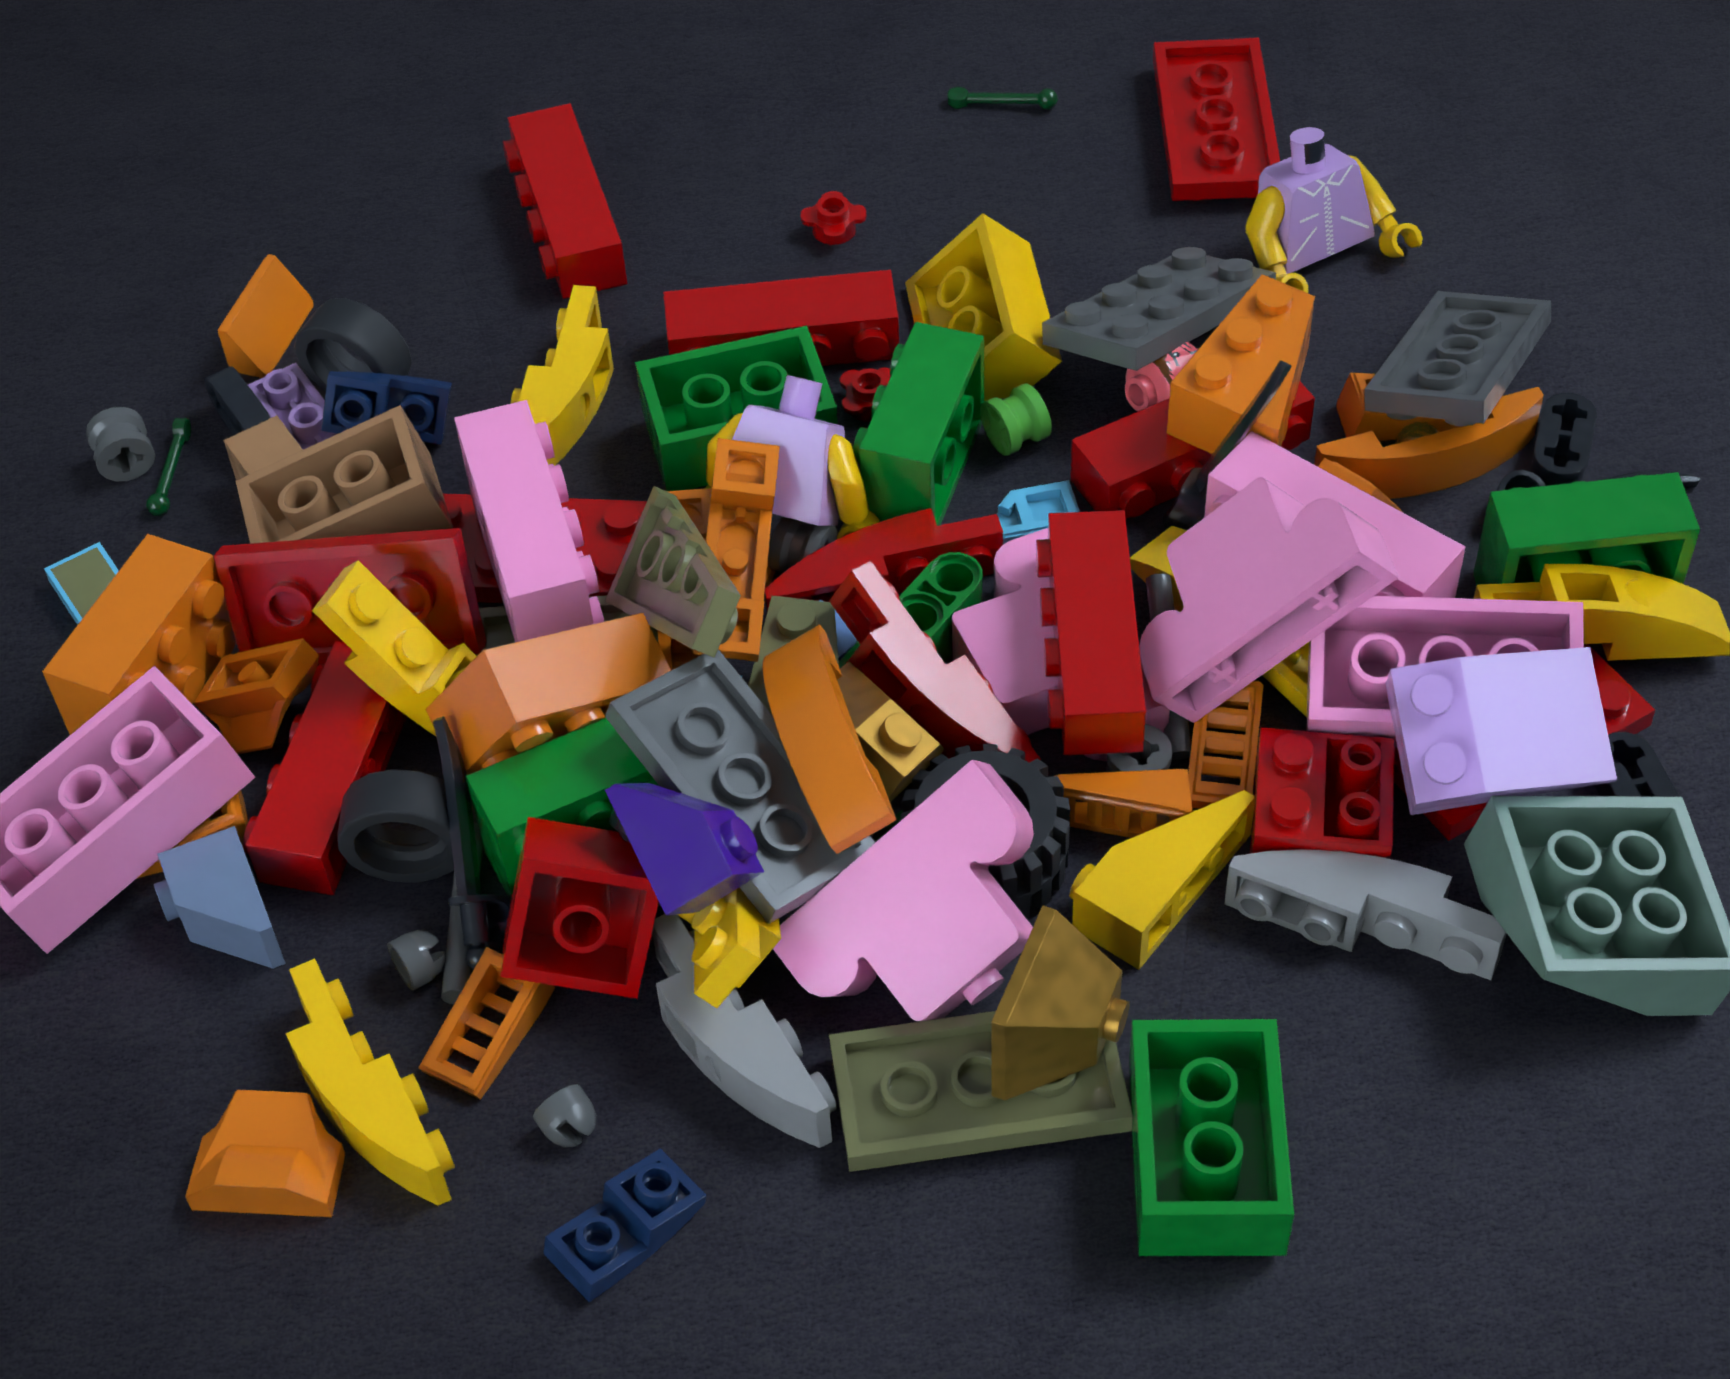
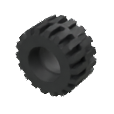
M983 744V751L971 752L969 745L955 748V756L948 759L943 754H940L930 760L931 772L921 769L912 778V789L905 791L902 800L903 813H901V820L971 760L990 764L1026 808L1033 822L1034 835L1030 848L1021 859L1009 865H989L988 871L1024 917H1030L1031 905L1041 909L1042 906H1046L1051 901L1052 890H1060L1065 880V868H1068L1070 805L1069 799L1063 797V784L1058 776L1048 777V766L1038 758L1029 763L1025 761V752L1013 747L1008 753L998 752V744Z

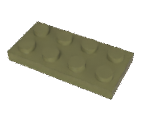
M996 1011L829 1034L849 1172L1132 1131L1133 1115L1116 1042L1106 1040L1095 1066L1013 1098L1002 1100L991 1096V1022Z

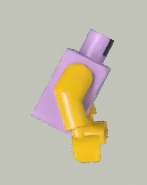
M1313 127L1301 128L1292 132L1290 135L1291 157L1270 165L1259 175L1258 195L1245 224L1246 233L1259 267L1276 272V280L1306 293H1309L1306 280L1302 275L1292 272L1374 237V226L1379 225L1382 230L1379 237L1380 250L1388 257H1404V253L1397 243L1399 233L1403 236L1404 242L1411 248L1420 247L1423 239L1421 231L1414 224L1397 223L1392 215L1397 210L1378 181L1355 156L1346 155L1331 145L1325 144L1324 132Z
M787 375L779 410L765 406L748 405L743 413L736 414L707 445L706 481L708 485L704 489L712 488L718 438L780 446L772 514L817 526H837L838 519L840 518L844 524L837 535V539L880 522L878 517L869 511L864 482L852 444L845 439L844 426L814 419L822 383Z

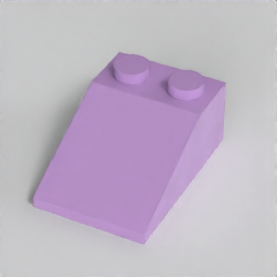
M1590 647L1457 657L1390 669L1386 681V689L1410 815L1488 803L1491 796H1531L1616 782L1617 780Z

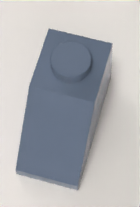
M235 826L157 854L166 878L163 881L154 883L159 902L167 921L180 917L190 942L272 969L286 964Z

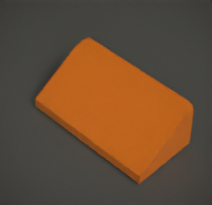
M268 254L264 258L217 330L228 367L233 366L238 373L264 378L275 369L314 307L309 293L275 255Z

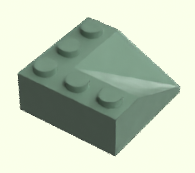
M1491 796L1464 843L1481 901L1491 914L1495 916V919L1543 980L1646 1016L1712 1015L1730 992V924L1683 797Z

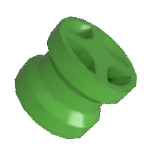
M1028 383L1013 388L1009 397L1003 400L998 397L991 398L983 402L980 407V416L987 437L996 450L1004 456L1019 451L1022 442L1027 440L1041 441L1051 434L1052 424L1045 402L1035 388Z

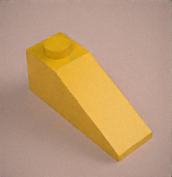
M1243 790L1112 846L1096 866L1091 863L1087 864L1074 880L1070 890V898L1073 899L1072 925L1086 938L1139 970L1249 838L1256 796Z

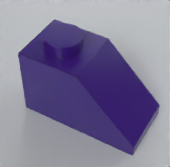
M616 783L605 790L665 915L699 912L764 873L755 854L758 850L756 838L750 827L741 818L736 816L734 810L651 783Z

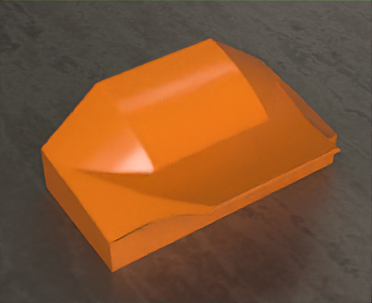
M302 638L223 656L195 699L194 704L218 725L223 737L237 754L270 749L274 744L283 717L291 701L312 682L318 665L319 654Z
M236 1090L218 1124L202 1137L185 1198L191 1210L332 1217L345 1159V1151L342 1143L324 1128L310 1094Z

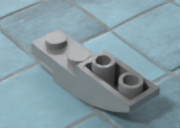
M1301 849L1265 851L1234 856L1228 869L1225 905L1238 909L1243 915L1253 920L1270 921L1299 932L1316 944L1333 945L1352 952L1360 932L1376 937L1380 942L1396 949L1406 948L1438 960L1453 971L1464 974L1472 973L1491 980L1499 963L1507 935L1495 919V916L1447 899L1452 876L1410 863L1343 851Z
M664 914L656 918L652 930L656 958L668 978L656 983L661 1016L683 1051L702 1073L728 1097L757 1118L792 1137L821 1148L831 1143L830 1113L836 1110L834 1096L824 1077L818 1071L809 1075L799 1058L803 1056L802 1047L790 1023L786 1019L776 1022L763 1000L744 1008L736 988L733 989L718 1008L695 995L694 962L691 961L694 950V930L688 932L677 914Z

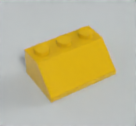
M982 213L905 282L914 324L915 322L984 336V401L994 397L1000 399L1010 396L1012 389L1021 384L1028 383L1033 386L1062 362L1059 349L1043 345L1042 322L1050 319L1030 243Z

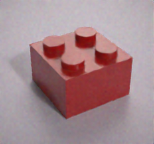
M533 817L527 818L505 930L500 977L638 998L659 901L631 843L624 841L619 832Z

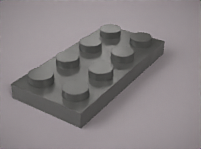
M1179 248L1174 250L1170 257L1154 265L1139 268L1137 274L1119 283L1104 286L1102 292L1083 302L1069 304L1065 311L1042 322L1043 345L1137 371L1175 350L1185 342H1189L1220 325L1262 274L1276 280V272L1253 267V263L1246 259L1232 258L1224 260L1206 255V251L1201 248Z
M1437 291L1364 389L1365 411L1386 413L1388 417L1397 420L1426 417L1444 419L1445 422L1454 426H1470L1476 423L1484 424L1551 323V301Z
M719 649L715 658L702 654L610 702L605 716L660 787L732 809L736 816L741 818L750 827L758 845V850L755 854L764 873L742 885L740 889L768 924L809 901L876 843L871 836H868L838 854L830 847L795 776L772 714Z

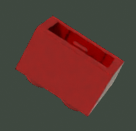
M1260 727L1253 795L1256 798L1251 829L1250 854L1265 851L1306 849L1343 851L1383 858L1390 856L1393 846L1394 738Z

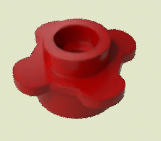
M838 191L824 193L815 206L804 208L801 211L802 224L812 226L814 237L818 241L829 245L843 244L851 240L856 233V224L863 223L867 217L864 206L853 205Z
M883 367L878 370L867 368L860 371L848 370L844 372L840 377V386L846 390V397L842 400L843 410L857 420L871 422L872 403L875 392L879 385L887 386L891 377L890 368Z

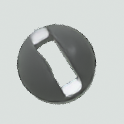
M416 930L405 933L387 943L389 955L397 972L412 991L431 982L442 971L445 962L444 951L429 953L428 950L435 946L439 940L428 931Z
M578 1084L570 1085L557 1091L547 1098L533 1114V1119L543 1134L554 1144L564 1148L575 1147L581 1144L582 1137L580 1133L587 1136L591 1135L595 1130L597 1117L592 1102Z

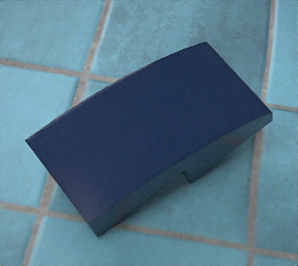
M330 371L327 379L321 431L339 434L401 405L422 441L441 445L445 435L452 383L392 374Z
M660 1148L605 1182L601 1202L546 1235L543 1254L580 1294L590 1302L631 1273L670 1240L701 1209L706 1202L707 1195Z

